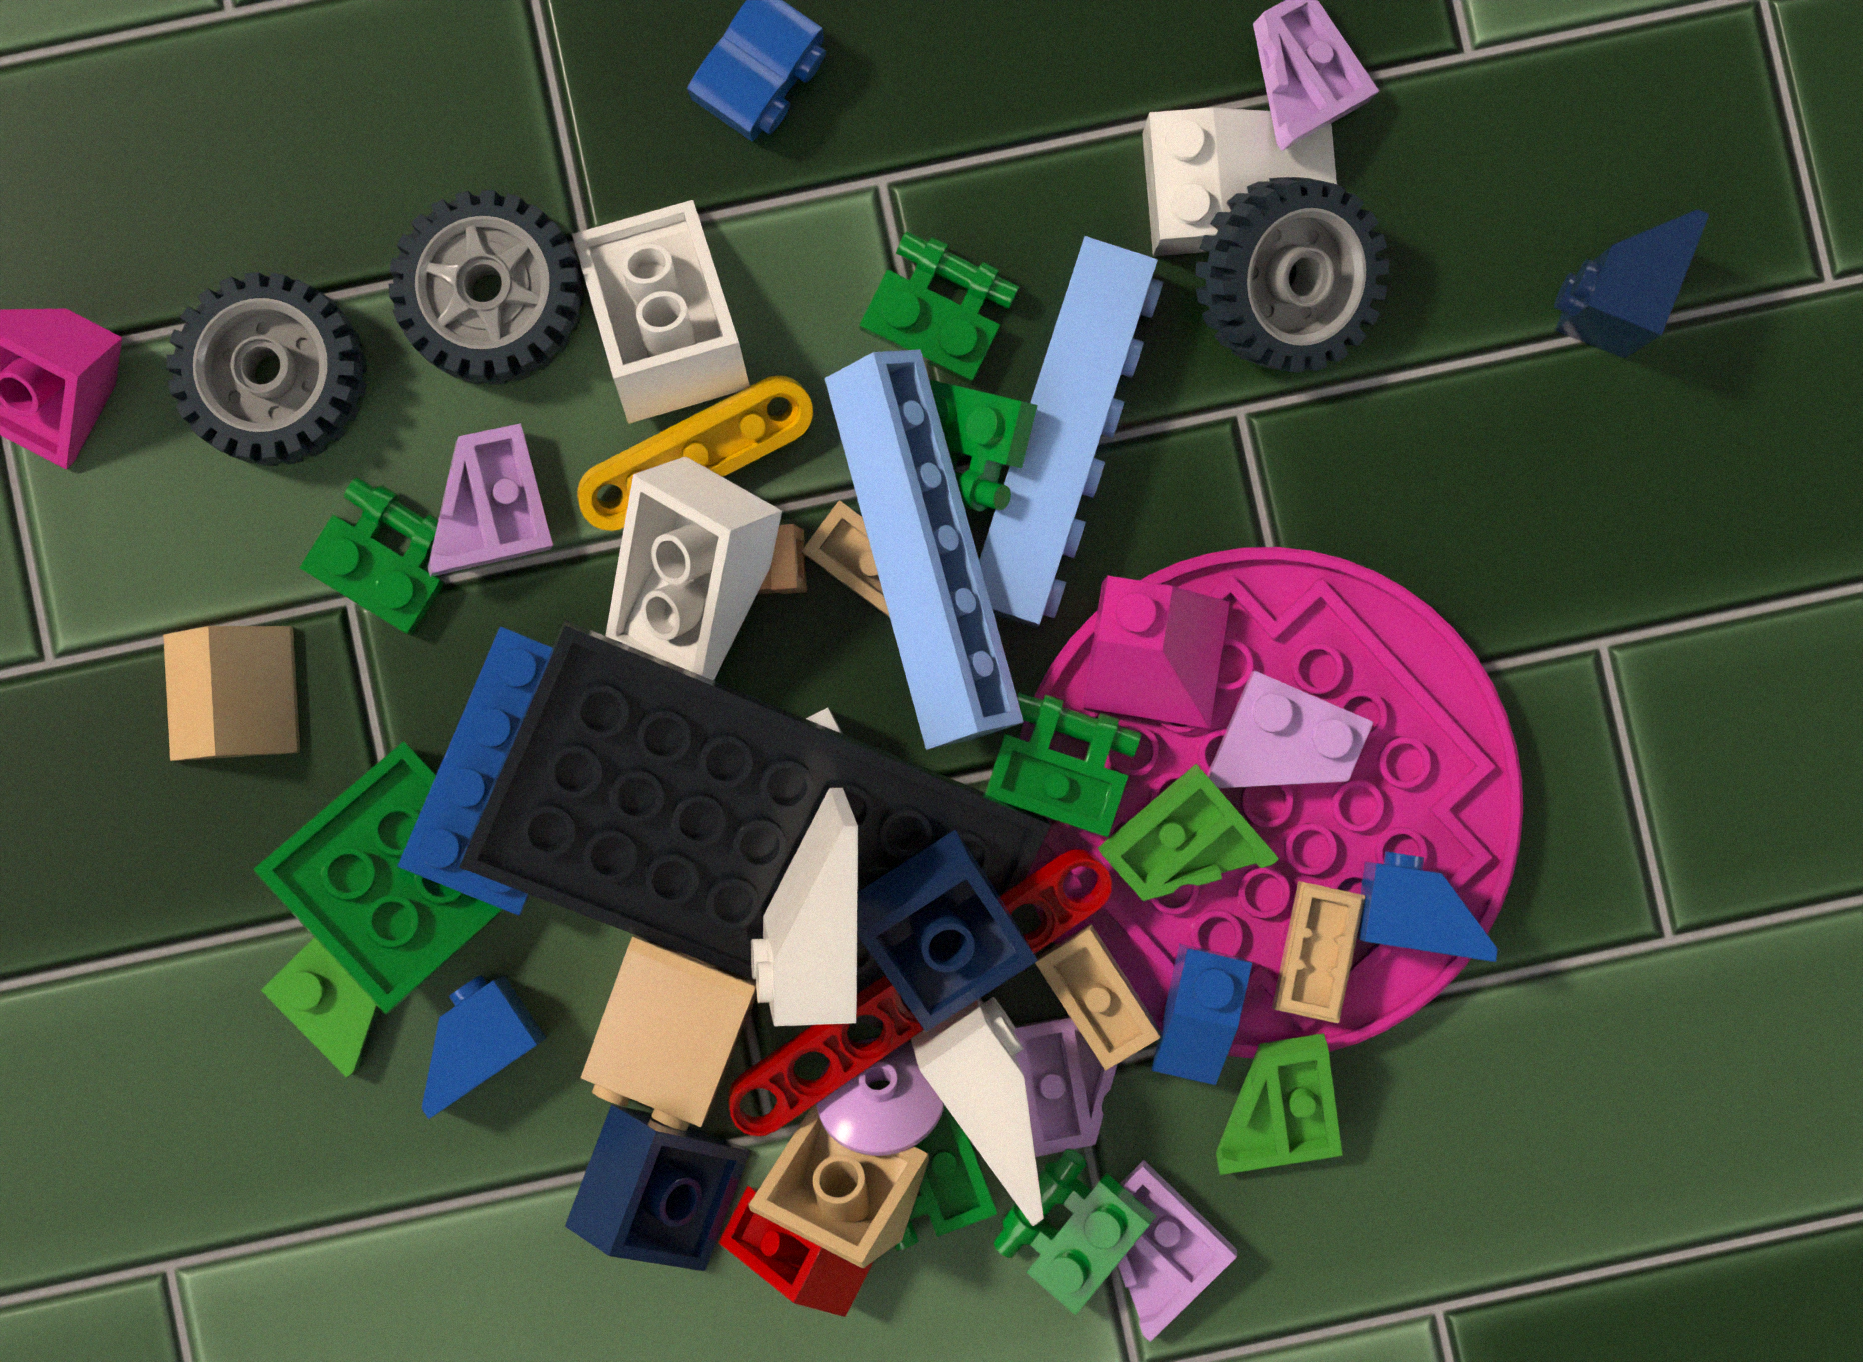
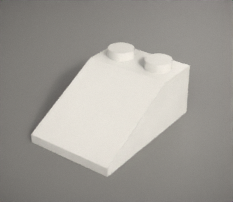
M1212 107L1150 112L1142 133L1153 256L1206 252L1199 248L1204 235L1216 236L1218 230L1210 223L1217 212H1230L1231 209L1226 202L1236 193H1248L1247 186L1258 181H1269V178L1302 177L1337 185L1331 124L1284 151H1281L1277 145L1270 111Z
M693 200L572 234L612 376L628 424L737 393L750 386L740 344Z
M686 456L633 474L605 636L714 681L771 567L782 510Z
M829 788L763 916V939H752L751 941L752 977L756 979L758 1003H769L774 1026L856 1023L858 825L843 788Z
M992 997L984 1003L979 998L929 1031H921L911 1038L919 1070L1028 1221L1034 1226L1043 1220L1044 1217L1025 1078L1016 1058V1054L1024 1048L1013 1032L1015 1030L1014 1025L997 1000Z

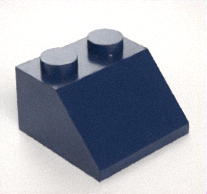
M1698 209L1610 246L1593 261L1586 259L1577 275L1572 273L1567 275L1558 292L1554 308L1562 311L1555 331L1622 358L1628 357L1660 337L1665 329L1709 214Z
M956 829L857 892V936L926 1032L1038 961L989 878Z
M611 1104L565 1227L611 1257L705 1271L749 1157L750 1150L690 1126L687 1131L669 1127L653 1119L650 1112Z

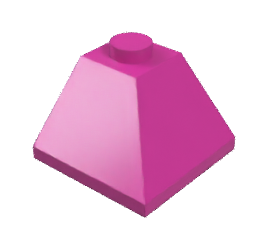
M67 308L0 309V435L67 470L75 462L116 386L122 337Z
M1107 576L1101 586L1082 708L1210 729L1230 602L1175 586Z

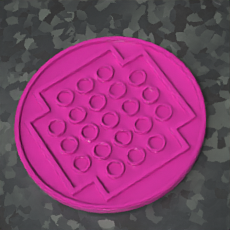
M1282 547L1238 548L1212 552L1187 559L1148 575L1140 581L1175 586L1230 602L1210 729L1082 708L1097 611L1069 639L1052 662L1034 697L1043 700L1045 694L1062 699L1064 700L1062 707L1098 718L1099 714L1103 713L1118 718L1119 726L1141 733L1134 757L1110 750L1104 768L1128 775L1108 837L1046 817L1051 826L1026 878L1061 854L1070 850L1083 849L1094 853L1102 861L1112 879V892L1108 901L1098 911L1053 941L1054 944H1058L1091 923L1159 1028H1161L1179 943L1242 957L1252 962L1239 1026L1227 1056L1253 1059L1261 1043L1323 1033L1328 1050L1331 1052L1360 1043L1389 1030L1415 1014L1440 994L1465 968L1471 958L1377 944L1356 939L1339 1023L1275 1010L1272 1008L1298 881L1360 894L1365 861L1384 864L1385 851L1425 857L1423 871L1442 873L1488 935L1502 908L1513 878L1520 848L1523 821L1522 776L1517 746L1507 713L1494 684L1473 651L1455 629L1433 608L1396 582L1374 570L1342 558L1309 550ZM1252 671L1262 673L1373 721L1349 781L1218 788L1279 858L1271 866L1260 868L1257 864L1221 873V880L1200 886L1193 884L1183 885L1177 888L1174 893L1143 901L1102 856L1098 849L1100 845L1195 764L1206 775L1208 774ZM1024 721L1019 739L1029 742L1035 724ZM1054 731L1048 749L1084 761L1089 742ZM1086 866L1072 869L1064 879V892L1072 897H1082L1089 894L1097 882L1096 871ZM1033 904L1037 912V915L1040 921L1042 922L1043 909L1040 906Z

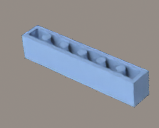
M1087 236L1084 237L1031 399V404L1038 406L1023 467H1009L1004 485L1009 487L1011 498L1005 509L995 510L979 559L993 613L996 616L1036 629L1040 625L1043 615L1051 618L1056 616L1066 582L1055 579L1062 555L1075 557L1086 522L1074 517L1082 495L1094 498L1105 465V461L1094 458L1101 434L1113 438L1125 402L1113 398L1120 375L1133 377L1144 341L1133 338L1139 316L1143 315L1152 318L1163 286V281L1152 278L1158 259Z
M921 350L872 352L826 377L825 382L926 750L974 740L1018 725L1024 721Z

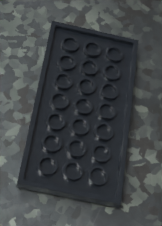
M565 620L460 858L459 868L756 981L752 977L751 941L752 939H763V916L829 788H843L858 825L857 892L956 829L989 878L998 895L1001 896L1025 880L1051 825L1046 817L1001 802L978 789ZM857 936L858 994L885 976V974ZM861 1015L856 1018L858 1021L883 1030V1022L876 1016Z

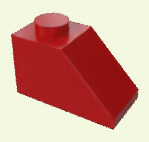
M747 1186L718 1243L794 1304L846 1317L873 1262L865 1268H861L750 1211L749 1203L758 1189Z

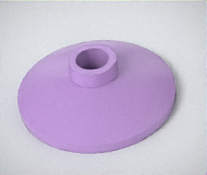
M877 1038L866 1039L857 1043H870ZM905 1042L816 1103L820 1120L828 1134L835 1141L849 1150L872 1156L896 1154L914 1147L933 1131L944 1109V1103L919 1070L913 1045L909 1042ZM830 1062L824 1068L820 1077H822L827 1072L830 1066ZM875 1081L890 1082L886 1088L881 1090H874L868 1087L869 1084Z

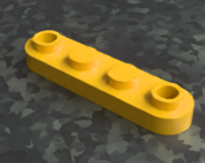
M781 375L770 376L595 465L582 476L577 489L578 502L584 518L591 525L602 530L614 531L623 529L633 474L686 456L724 477L798 439L806 432L812 421L813 406L811 399L802 385L796 380ZM776 397L788 399V408L783 414L773 416L767 413V406L772 399ZM608 484L616 485L621 489L619 497L612 502H604L597 497L598 491Z

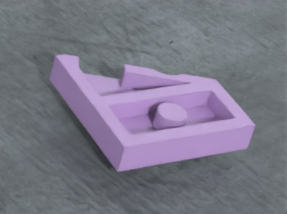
M1285 0L1264 11L1254 22L1253 26L1276 142L1281 151L1365 105L1379 92L1318 0Z
M521 423L458 436L428 564L430 577L550 550L553 543Z
M1252 671L1207 776L1217 788L1349 781L1373 721L1262 673Z
M1069 1015L1014 1026L1015 1030L1013 1032L1024 1048L1016 1054V1058L1025 1078L1035 1157L1063 1152L1068 1148L1077 1149L1096 1145L1104 1115L1102 1103L1104 1096L1111 1090L1117 1065L1105 1071Z
M1143 1160L1120 1185L1157 1217L1118 1263V1267L1125 1287L1129 1288L1139 1315V1325L1143 1336L1151 1342L1237 1257V1249Z

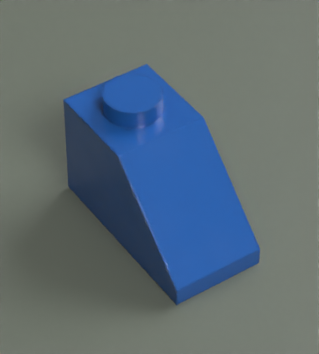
M1385 851L1384 864L1365 861L1360 893L1365 895V901L1357 939L1377 944L1496 962L1497 947L1442 873L1423 871L1425 857Z
M1179 943L1160 1028L1161 1038L1157 1042L1152 1071L1212 1085L1217 1084L1239 1026L1252 962L1242 957Z
M479 975L449 996L455 1007L439 1017L422 1103V1110L428 1119L547 1039L505 976L487 984L483 976Z

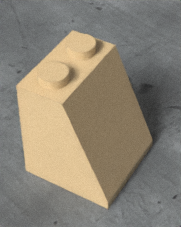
M637 935L632 936L581 1079L595 1084L592 1093L608 1102L620 1106H628L630 1099L654 1108L651 1117L669 1127L682 1131H687L690 1123L702 1127L709 1115L757 997L756 981Z

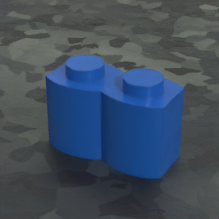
M746 0L732 20L724 36L705 58L688 85L687 90L691 100L752 142L762 130L769 135L772 134L782 122L790 107V102L784 99L788 91L798 79L807 83L817 72L825 58L826 50L820 47L824 41L822 27L783 0Z

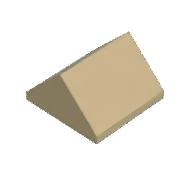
M206 626L163 635L170 761L300 753L294 633L292 626Z
M817 1104L810 1108L749 1203L750 1211L861 1268H865L902 1241L929 1161V1155L916 1147L883 1156L865 1155L849 1150L828 1134L818 1115Z

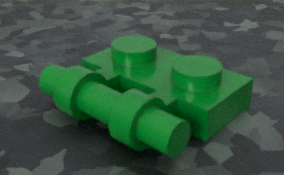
M906 231L898 245L896 254L916 263V269L910 280L888 269L886 270L859 324V328L861 331L899 350L920 349L924 362L972 385L1000 330V324L980 315V312L987 299L1009 309L1020 287L999 277L1000 270L985 262L977 266L948 252L949 245L934 237L926 241ZM936 274L968 289L961 305L929 290Z
M929 379L954 472L959 453L972 456L969 470L964 473L955 472L964 507L976 511H983L988 507L996 510L1005 509L1009 504L1011 492L1008 486L998 483L1002 464L1017 468L1023 467L1038 405Z
M356 477L344 493V499L362 509V515L355 527L332 514L299 568L392 626L412 636L445 584L444 581L436 576L430 577L429 572L424 570L430 560L438 519L432 515L424 518L398 502L399 495L384 485L375 488ZM386 524L411 539L410 546L404 556L376 540Z
M1019 692L1017 700L1023 721L1035 724L1029 742L1006 734L1004 735L985 794L1001 802L1108 837L1128 775L1104 768L1110 750L1134 757L1141 733L1119 726L1118 718L1100 713L1099 717L1095 718L1062 707L1064 702L1062 699L1045 694L1042 700ZM1054 731L1089 742L1084 761L1048 749Z
M944 1105L941 1118L933 1131L914 1146L928 1153L929 1161L903 1239L894 1246L896 1251L906 1249L919 1242L911 1220L928 1213L937 1237L997 1214L996 1206L971 1141Z
M1068 1148L1055 1163H1046L1038 1173L1044 1218L1056 1203L1063 1204L1073 1215L1061 1230L1058 1231L1045 1219L1032 1226L1018 1205L1014 1204L1003 1218L1004 1228L993 1243L996 1250L1007 1258H1013L1024 1244L1032 1246L1041 1255L1026 1273L1074 1315H1077L1157 1216L1107 1173L1091 1191L1077 1179L1087 1165L1086 1160L1080 1153Z

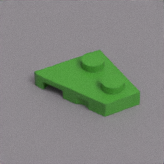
M1197 764L1191 767L1098 847L1102 856L1143 901L1174 893L1177 888L1183 885L1193 884L1200 886L1221 880V873L1253 864L1264 868L1273 865L1279 860L1276 854Z
M313 938L261 991L348 1078L361 1066L363 1060L361 1054L372 1022L377 1019L380 1008L323 946Z
M1324 1033L1259 1044L1216 1151L1220 1175L1343 1156L1329 1050Z

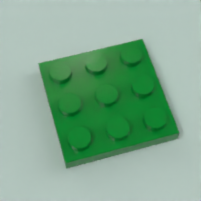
M404 741L253 869L264 884L386 1016L504 911L484 901L397 867L436 777Z

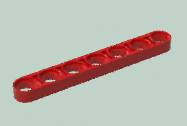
M1083 849L1070 850L1001 895L1000 898L1010 914L1023 904H1035L1043 909L1041 925L1035 931L1023 934L1033 952L1036 953L1098 911L1108 901L1112 892V879L1107 868L1094 853ZM1086 866L1096 871L1097 882L1089 894L1082 897H1072L1064 892V879L1072 869ZM886 975L858 993L856 1002V1018L861 1015H873L883 1022V1030L880 1036L870 1043L860 1044L854 1042L847 1035L850 1023L810 1026L740 1074L732 1082L728 1092V1102L731 1118L738 1129L752 1136H766L777 1131L924 1030L906 1003L901 1000V996ZM807 1052H819L829 1058L830 1066L822 1077L815 1080H805L794 1072L796 1060ZM763 1088L771 1091L776 1096L777 1101L774 1108L766 1115L753 1117L747 1115L740 1108L742 1097L753 1089Z

